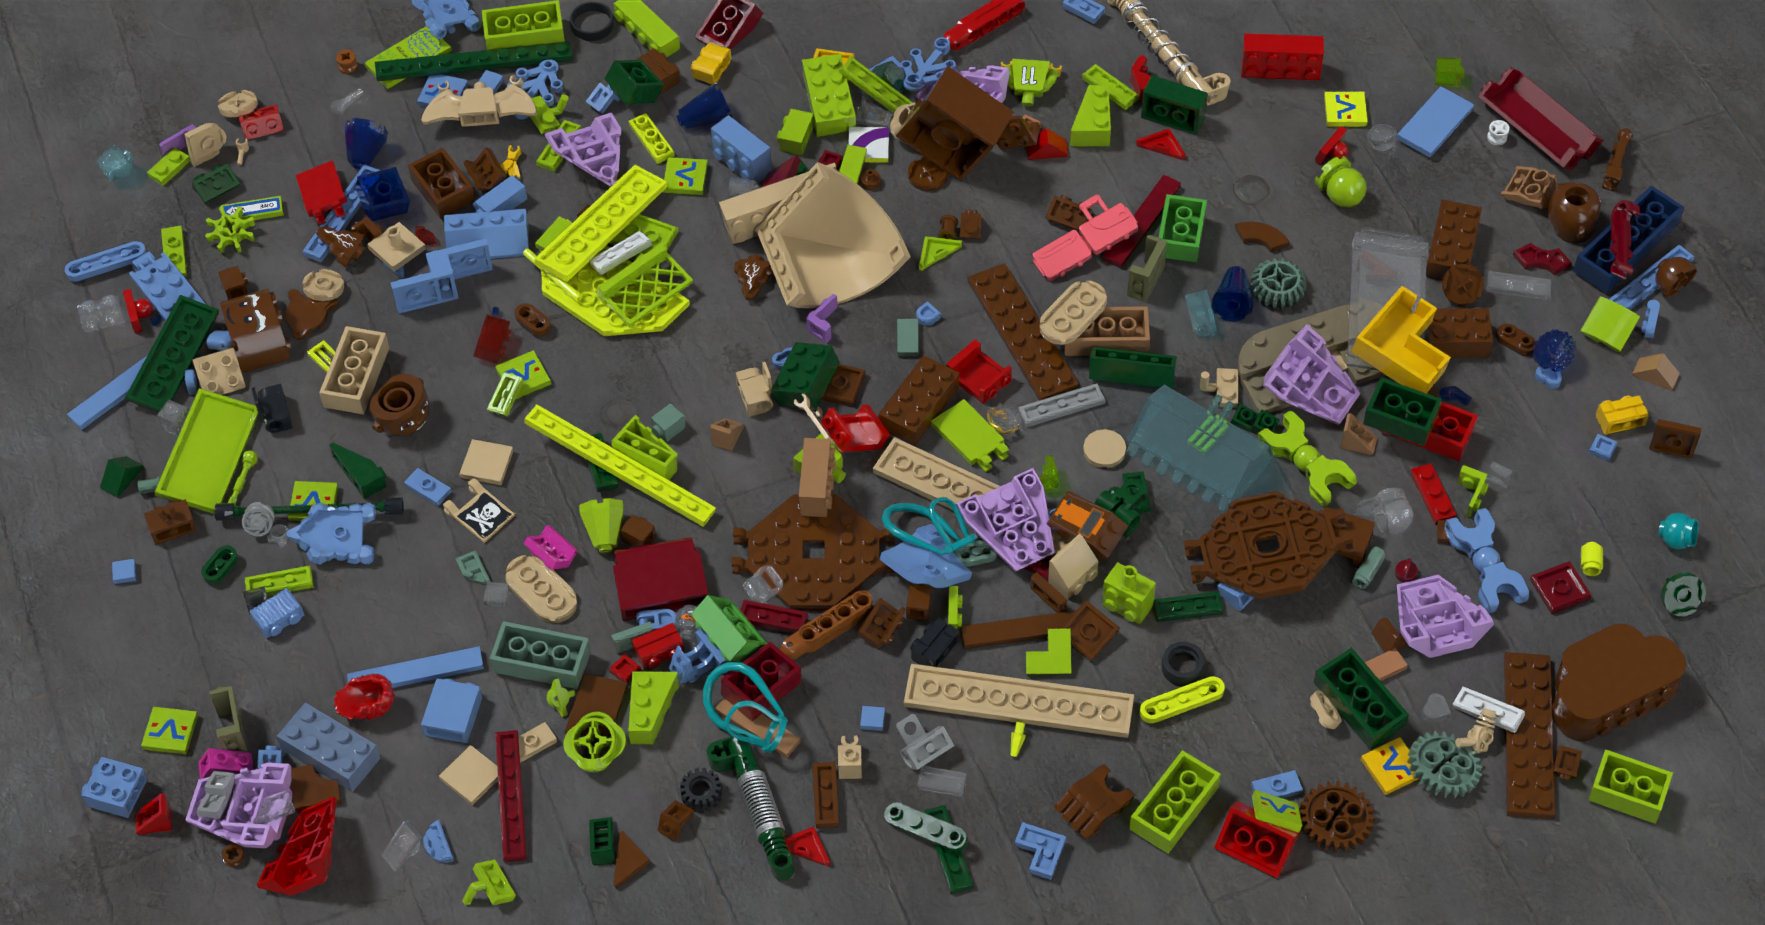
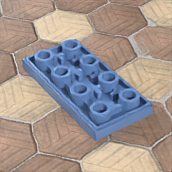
M1440 86L1401 129L1396 139L1431 157L1474 109V104Z

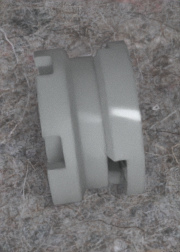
M261 502L250 504L242 518L244 530L253 536L266 535L271 530L275 519L272 507L268 504H261Z

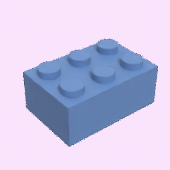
M728 115L711 128L713 155L717 160L727 164L730 170L741 175L744 181L756 186L772 171L770 147Z

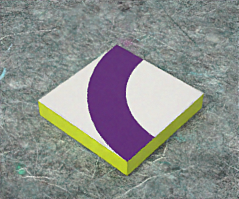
M849 127V145L867 148L864 162L888 163L889 127Z

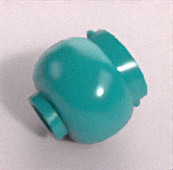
M1672 513L1667 516L1665 521H1661L1659 537L1663 538L1666 546L1671 549L1681 550L1686 547H1694L1698 538V520L1690 518L1684 513Z

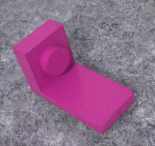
M208 748L199 760L200 779L210 777L213 771L240 773V769L248 768L249 771L253 770L252 754L250 752Z

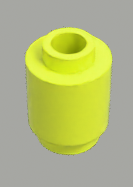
M1588 542L1581 547V569L1585 575L1597 576L1603 569V547L1596 542Z

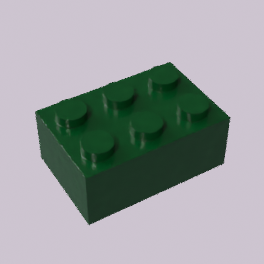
M1151 75L1143 91L1141 118L1197 136L1205 120L1208 93Z
M795 342L771 388L779 406L799 408L794 404V400L796 399L799 403H802L804 397L801 394H805L810 399V409H817L840 363L832 345Z
M1380 378L1366 408L1363 424L1425 446L1439 415L1442 399Z

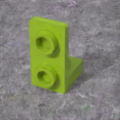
M1463 465L1457 484L1476 490L1466 517L1471 518L1473 511L1477 512L1482 501L1479 499L1480 496H1485L1489 484L1486 483L1488 474Z

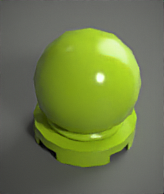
M1345 156L1342 159L1335 157L1321 168L1324 172L1320 178L1317 176L1315 178L1316 186L1321 191H1327L1330 200L1339 207L1350 208L1359 204L1367 190L1366 180L1359 171L1351 168V163Z

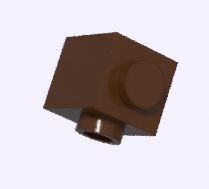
M238 265L218 272L228 300L248 294L245 272L240 273Z
M634 514L629 520L624 521L620 529L622 541L632 547L649 545L656 538L655 526L647 519L639 518Z
M923 584L909 585L906 604L907 619L929 620L932 587Z

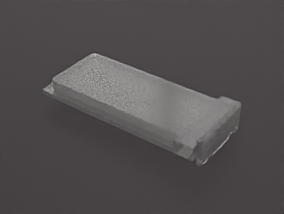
M1366 227L1361 228L1360 232L1354 233L1352 239L1347 366L1379 371L1351 351L1357 336L1401 286L1418 295L1412 312H1415L1421 298L1425 300L1426 261L1429 243L1424 242L1422 236ZM1423 332V333L1421 334V336H1420V338H1422L1423 340H1424V332Z

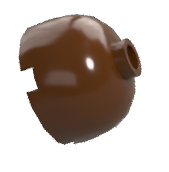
M1672 257L1669 260L1665 258L1657 266L1658 271L1656 272L1655 282L1659 290L1667 298L1673 297L1680 292L1678 288L1682 285L1686 287L1697 273V267L1683 257Z

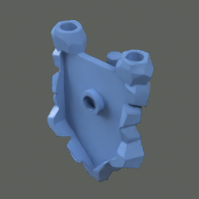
M411 0L412 5L424 12L423 16L426 19V26L430 30L431 35L438 40L445 37L447 31L450 34L454 33L456 30L453 26L454 24L464 23L467 29L473 32H477L482 27V20L477 17L473 10H469L470 5L466 0Z
M323 502L313 504L308 512L309 517L301 520L300 525L288 530L286 533L289 540L299 544L301 549L307 551L306 555L311 563L320 565L330 561L332 558H336L340 561L347 559V562L352 564L359 562L370 564L374 561V548L369 545H363V522H370L375 519V505L371 503L360 505L357 503L350 505L349 508L346 506L336 508L329 507Z

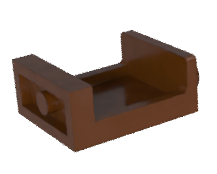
M1325 506L1324 511L1330 513L1334 512L1335 509ZM1345 513L1346 527H1336L1334 525L1332 527L1335 537L1351 533L1354 551L1343 552L1340 549L1336 554L1352 558V566L1359 568L1372 539L1376 522Z

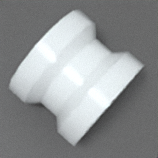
M1502 120L1491 122L1487 135L1488 141L1496 146L1505 144L1509 133V125Z

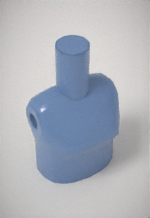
M213 331L207 339L208 348L219 351L230 349L233 344L229 331Z

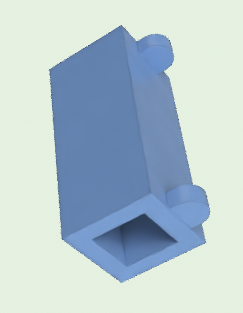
M512 175L472 205L477 210L476 213L513 210L527 200L526 188Z

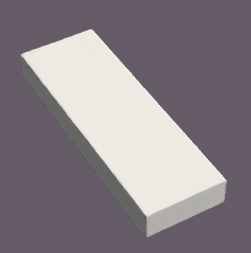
M639 231L589 261L590 266L602 275L652 246L651 240Z
M1462 687L1452 704L1454 709L1476 718L1479 716L1483 717L1480 714L1483 708L1495 711L1496 719L1492 718L1495 723L1491 722V724L1514 733L1525 716V711L1466 687Z

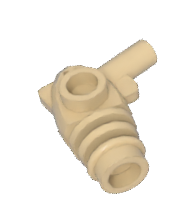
M1483 708L1482 712H1480L1483 717H1478L1482 721H1475L1480 723V725H1474L1468 731L1467 738H1457L1455 741L1456 746H1471L1472 750L1477 753L1487 752L1488 745L1493 741L1494 732L1489 727L1495 728L1490 723H1495L1492 718L1496 719V712Z

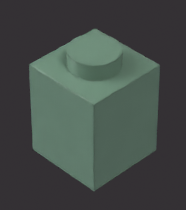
M671 403L651 417L652 432L656 437H661L666 442L686 428L684 415Z

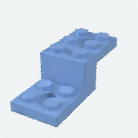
M486 238L426 253L430 273L391 282L398 314L459 299L455 279L493 270Z

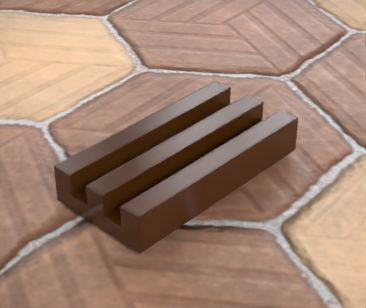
M1034 573L1031 576L1030 589L1057 613L1066 612L1067 599L1040 574Z

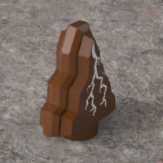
M320 226L316 232L322 243L329 246L330 253L337 257V262L344 267L352 259L358 261L365 249L361 245L365 235L357 231L351 233L347 230L337 231L330 227Z
M750 255L748 259H739L735 262L734 272L738 275V281L742 284V293L745 300H754L759 294L761 286L767 284L768 278L774 275L769 261H764V258L759 255Z

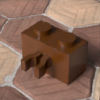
M186 499L173 503L169 502L167 506H158L144 513L155 545L197 531Z

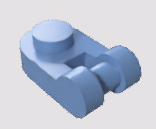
M1650 300L1647 303L1646 320L1643 321L1641 333H1645L1646 338L1653 339L1660 308V303L1657 300Z
M670 609L641 611L636 614L639 625L654 620L655 623H651L652 631L670 623H673L675 627L677 625L676 614Z

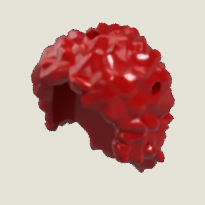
M367 674L355 679L351 678V681L343 689L336 691L337 696L334 697V707L336 714H341L344 718L348 717L349 720L354 718L363 721L365 718L371 720L381 717L390 710L394 702L395 694L392 689V682L380 674Z

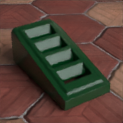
M613 818L589 820L592 864L597 866L615 863ZM608 828L606 830L595 831V829Z

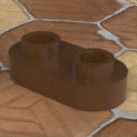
M524 303L515 309L516 321L533 335L544 336L550 331L549 319L531 304Z
M1502 324L1497 329L1496 339L1502 345L1522 356H1529L1534 352L1536 341L1529 334L1512 324Z

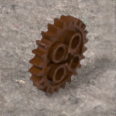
M1327 781L1325 788L1319 783L1317 791L1311 788L1310 795H1304V802H1301V810H1299L1302 826H1305L1303 834L1310 833L1308 840L1316 839V847L1323 843L1325 844V851L1332 846L1335 853H1337L1338 847H1342V850L1347 852L1348 846L1355 850L1357 843L1363 845L1364 838L1369 839V831H1373L1374 824L1372 823L1375 820V816L1372 815L1374 807H1369L1371 800H1363L1364 792L1357 794L1356 786L1352 790L1348 789L1349 783H1346L1344 787H1340L1339 781L1336 782L1335 786H1332ZM1333 800L1336 801L1337 804H1332L1328 801ZM1344 802H1348L1345 805V807H1343L1341 815H1338L1341 806L1344 804ZM1349 812H1354V813H1356L1357 815H1356V816H1352V815L1349 814ZM1322 817L1325 819V821H1320L1316 818ZM1336 817L1331 829L1329 831H1326V829L1332 823V818ZM1337 829H1342L1345 833H1340Z

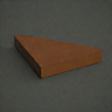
M624 831L620 832L613 881L616 889L650 864L647 856Z

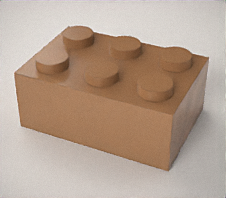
M804 438L799 489L801 516L827 517L828 509H832L831 490L834 488L833 470H835L836 457L835 448L831 447L830 439Z

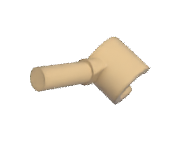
M238 138L235 141L239 154L237 165L242 166L243 155L249 150L247 139H245L244 143L240 144Z

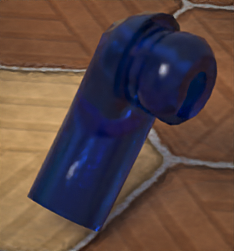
M1456 386L1443 387L1439 393L1441 399L1445 401L1458 400L1465 406L1472 399L1471 396Z

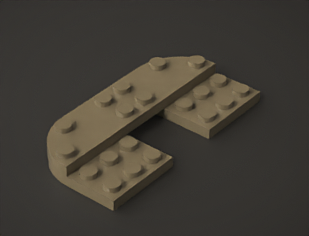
M1362 304L1343 305L1261 331L1249 338L1240 351L1238 377L1255 411L1259 413L1262 409L1267 413H1272L1293 406L1278 399L1263 386L1264 376L1282 350L1306 324L1325 340V346L1328 351L1338 350L1348 368L1347 372L1355 385L1386 376L1351 352L1357 336L1380 310Z

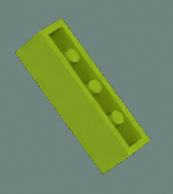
M618 0L614 3V16L616 20L622 22L627 30L637 36L639 42L645 44L649 50L654 48L659 53H664L666 57L680 50L679 36L641 0Z

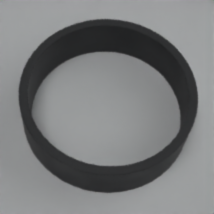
M600 2L582 3L572 11L570 16L573 33L585 41H597L605 38L611 33L614 26L611 9ZM589 11H599L610 18L609 23L604 28L593 32L580 30L574 25L579 15Z

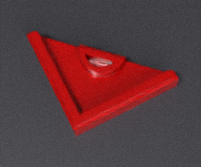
M1170 129L1136 140L1137 147L1181 160L1185 159L1186 154Z
M814 826L785 837L791 854L830 866V860Z

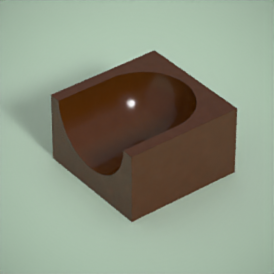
M947 66L923 101L918 99L896 137L962 182L996 145L1014 112Z

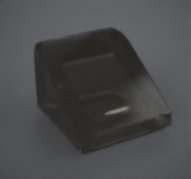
M265 586L243 592L249 615L251 609L269 600Z

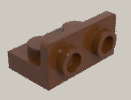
M1054 195L1045 216L1049 221L1079 231V226L1089 221L1079 208L1082 202H1079V204L1074 203L1070 197L1065 195L1060 197ZM1088 208L1087 210L1093 217L1094 212L1091 208Z

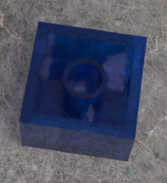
M396 167L357 176L356 191L367 217L372 222L408 213L410 199Z

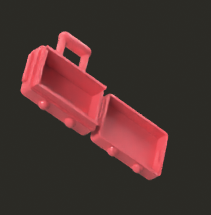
M1094 195L1082 202L1079 208L1089 221L1079 226L1081 236L1076 230H1072L1033 253V262L1042 276L1046 277L1049 282L1058 277H1064L1068 271L1077 266L1081 267L1084 262L1091 259V251L1098 255L1105 250H1110L1112 246L1122 240H1128L1131 235L1138 232L1137 221L1129 209L1122 203L1108 209L1100 195ZM1099 203L1104 212L1093 218L1087 209Z

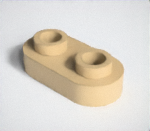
M1316 690L1310 697L1311 706L1317 712L1319 722L1323 727L1335 729L1342 722L1341 717L1324 693Z

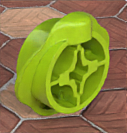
M602 712L586 714L579 723L567 732L564 738L566 754L581 769L591 773L600 772L607 768L622 753L626 745V735L623 729L610 716ZM598 725L606 726L610 730L612 738L601 736ZM589 727V733L585 737H580L581 733ZM596 737L599 740V742L595 743L594 747L590 743L593 742ZM578 746L589 748L591 759L583 758ZM610 747L603 757L598 758L603 748Z

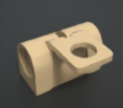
M762 362L763 374L758 368H749L736 372L737 387L749 417L765 413L773 407L770 397L772 393L771 375L766 362Z

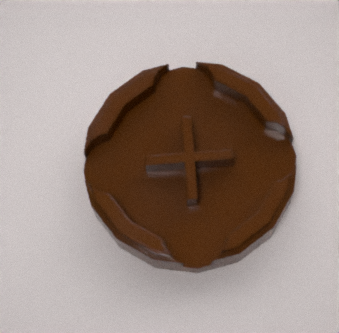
M925 156L917 161L914 160L908 167L910 184L921 191L938 190L947 181L948 172Z
M1457 264L1445 273L1442 280V289L1450 302L1457 305H1468L1475 302L1481 296L1484 290V279L1476 267L1470 264Z

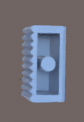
M285 588L284 591L277 593V595L250 610L254 624L266 639L270 636H277L283 628L290 624L298 623L301 617L304 616L301 605L288 588Z

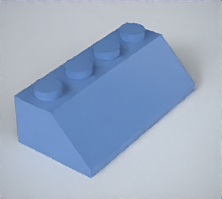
M526 209L444 215L446 248L486 238L491 259L524 256V250L529 249V225Z

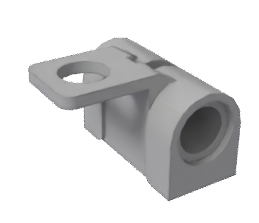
M910 714L896 724L897 730L907 745L900 750L901 757L912 770H918L954 747L944 726H938L925 733L915 714ZM907 722H912L916 726V731L912 735L906 734L904 730Z

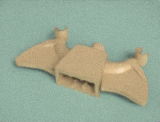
M513 75L510 77L511 84L504 91L493 94L492 88H486L483 82L475 83L474 89L464 90L463 96L453 94L448 81H445V88H441L438 84L440 94L429 103L421 121L422 124L427 125L442 120L459 121L460 119L462 127L499 124V117L513 114L535 116L537 112L531 97L521 89L524 85L523 79L520 77L516 82L517 78Z

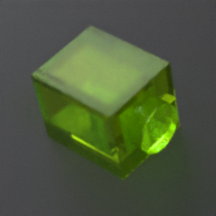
M1437 57L1434 69L1435 85L1459 86L1460 78H1464V66H1461V58Z

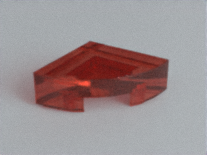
M416 226L415 236L425 245H436L435 235L424 226Z

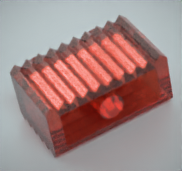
M486 314L473 356L496 364L499 357L504 358L507 346L503 344L504 341H509L512 330L508 329L510 321Z

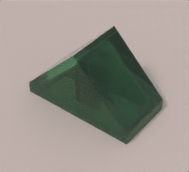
M892 60L874 67L872 70L874 74L903 94L906 89L904 87L906 75Z

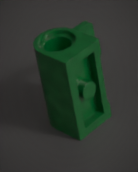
M1130 478L1114 494L1104 490L1095 501V504L1111 511L1128 525L1122 535L1125 538L1129 537L1140 526L1141 514L1132 509V506L1145 494L1146 488ZM1133 486L1138 489V493L1136 495H1129L1126 493V489Z

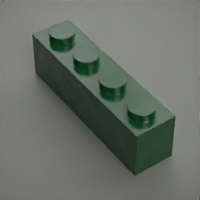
M1093 347L1090 357L1089 379L1099 382L1109 381L1118 384L1127 383L1138 386L1173 389L1177 356Z

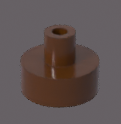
M872 169L864 171L860 176L861 186L866 190L877 189L881 183L880 174Z

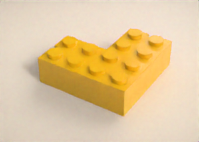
M1401 286L1357 336L1351 352L1399 384L1427 393L1443 375L1451 357L1420 338L1421 334L1431 324L1437 308L1421 298L1415 312H1412L1418 295Z

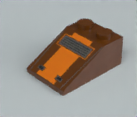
M1070 491L1066 492L1046 523L1068 543L1078 534L1082 535L1097 558L1098 563L1110 556L1128 527L1126 523L1111 511Z

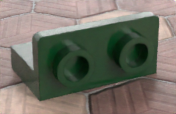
M228 163L223 166L219 164L211 169L212 172L206 175L202 173L193 179L192 188L197 191L204 204L240 186V182Z

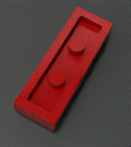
M1432 463L1412 468L1410 474L1434 524L1437 525L1438 520L1446 521L1456 518V513Z

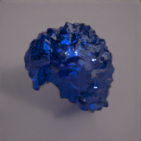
M1558 329L1547 331L1542 336H1539V340L1535 341V349L1533 350L1534 360L1539 364L1540 368H1551L1553 372L1564 371L1566 367L1573 363L1576 341L1566 331L1563 332Z

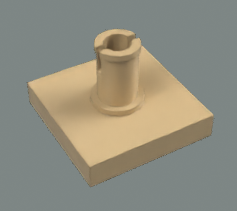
M400 222L389 227L387 231L367 244L368 249L394 272L426 250L425 244Z

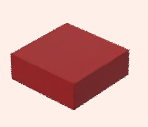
M624 654L609 668V671L620 681L629 683L632 680V672H640L641 666Z

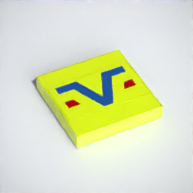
M1364 92L1324 93L1327 127H1367Z

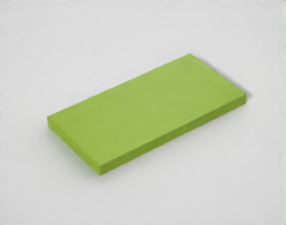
M199 388L157 485L155 496L173 502L186 499L188 506L215 514V504L222 503L259 415L256 406Z

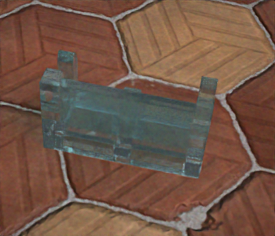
M1207 289L1185 295L1193 330L1198 331L1196 332L1197 336L1218 334Z

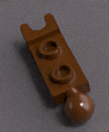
M1628 128L1620 129L1617 133L1619 143H1614L1611 155L1615 156L1609 159L1602 183V188L1606 190L1617 191L1623 172L1620 165L1627 143H1630L1633 139V133Z

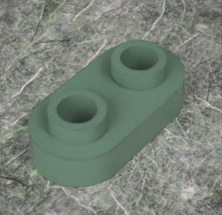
M984 540L975 541L972 544H967L955 550V555L966 567L992 562L998 555Z

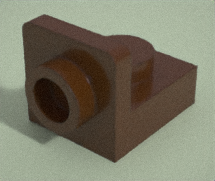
M675 800L661 813L658 832L676 841L680 837L681 828L693 818L694 810Z

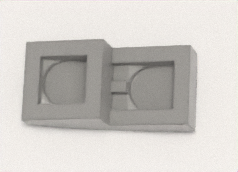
M213 771L204 786L206 795L197 808L199 817L220 819L233 788L234 773Z

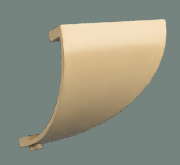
M818 162L756 228L786 305L795 308H818L823 300L829 298L832 294L837 296L838 304L855 299L884 283L910 258V254L898 229L883 208L851 179L835 169Z

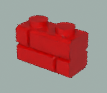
M673 623L632 640L634 653L643 669H653L665 660H672L677 646H680L684 653L683 641Z

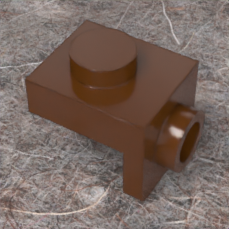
M965 210V213H961L960 238L980 239L982 215L977 210Z
M368 217L358 221L351 227L352 232L357 231L364 234L371 241L384 233L380 225H375Z
M1559 745L1553 772L1557 773V778L1570 781L1571 777H1577L1582 755L1581 750Z

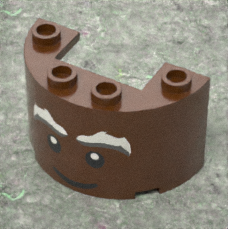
M267 288L220 302L241 373L290 359L288 351L292 350L289 338L284 339L280 323L283 322L280 310H275L278 303L274 291L269 292Z

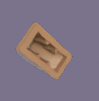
M1662 353L1639 358L1632 376L1672 391L1680 373L1666 355Z
M1351 413L1347 414L1340 449L1368 455L1374 454L1377 436Z
M726 418L712 423L710 427L712 445L732 451L744 424Z

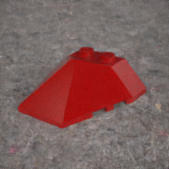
M335 796L305 808L300 812L287 832L290 837L284 846L279 845L276 849L279 854L272 863L268 862L257 887L292 896L299 892H305L313 886L321 885L326 881L327 873L331 866L337 804Z

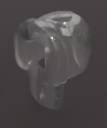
M1401 488L1381 490L1375 497L1359 502L1354 509L1355 516L1372 515L1379 531L1384 534L1404 532L1410 527L1414 517L1407 494Z

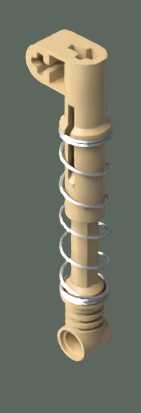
M1107 0L1109 4L1117 6L1122 12L1121 15L1125 22L1135 23L1134 32L1141 31L1146 36L1144 44L1152 43L1151 48L1154 50V56L1158 55L1162 59L1164 67H1168L1173 72L1176 82L1207 92V106L1226 99L1231 82L1229 76L1224 73H1215L1203 78L1198 73L1195 63L1190 62L1189 56L1182 54L1180 46L1170 40L1169 33L1165 30H1159L1160 24L1158 20L1149 18V10L1140 0ZM1145 9L1148 12V17L1143 13ZM1150 20H1154L1158 23V29Z

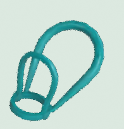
M947 497L936 498L931 502L929 508L914 503L892 504L883 511L881 518L885 528L893 536L940 555L952 553L967 544L974 543L978 538L976 533L969 534L959 508ZM945 502L953 509L965 538L961 539L946 520L935 512L936 503ZM907 511L930 518L945 541L946 547L940 550L899 529L892 523L891 515L896 512ZM946 533H948L957 542L952 544L951 540L949 539Z
M727 662L716 667L707 677L703 688V705L711 721L718 728L728 732L738 740L758 745L765 752L770 753L775 750L783 737L788 719L784 717L783 711L759 674L753 668L743 663ZM729 671H739L747 675L779 715H774L768 709L753 701H741L733 705L725 721L722 720L716 713L712 703V689L715 681L722 674ZM739 707H754L773 719L764 739L729 723L731 716ZM779 725L777 734L772 743L770 744L771 737L775 729Z

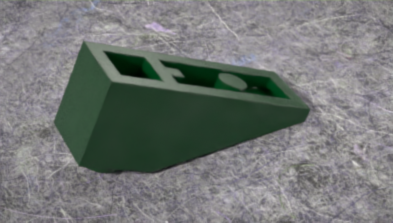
M333 442L329 444L332 457L363 499L386 488L385 478L387 476L381 466L377 467L372 460Z

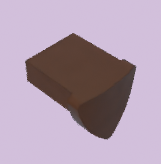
M1387 617L1380 619L1371 633L1385 653L1394 648L1399 650L1407 645L1402 634L1397 632Z

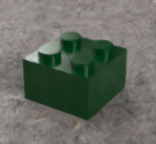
M642 59L614 60L604 78L610 88L619 95L622 102L628 105L654 103L664 86L663 82Z

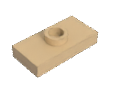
M546 722L519 736L520 763L557 742L555 735Z

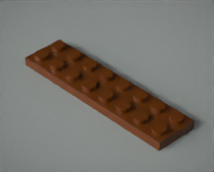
M1003 263L969 276L968 283L1039 401L1078 389V381L1055 344L1047 341L1042 336L1040 320L1006 264Z
M1505 652V703L1525 711V716L1515 733L1505 729L1507 816L1554 819L1550 655Z

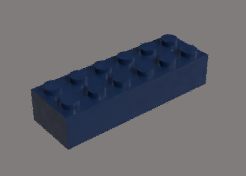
M1650 186L1634 201L1640 208V215H1631L1630 218L1631 246L1629 249L1632 251L1633 256L1628 260V264L1633 268L1680 223L1685 208L1653 186ZM1611 224L1577 256L1573 272L1606 294L1622 279L1610 272L1611 265L1615 261V254L1610 250V246L1613 244L1611 241Z

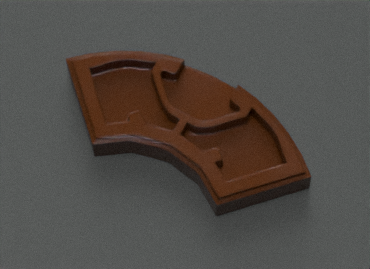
M1241 222L1235 224V229L1243 243H1259L1270 252L1288 247L1290 244L1288 238L1281 231L1270 225L1260 222Z

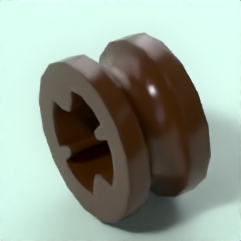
M237 844L227 845L222 851L224 863L229 867L240 865L244 860L243 849ZM237 852L238 857H233L234 859L231 860L228 854Z

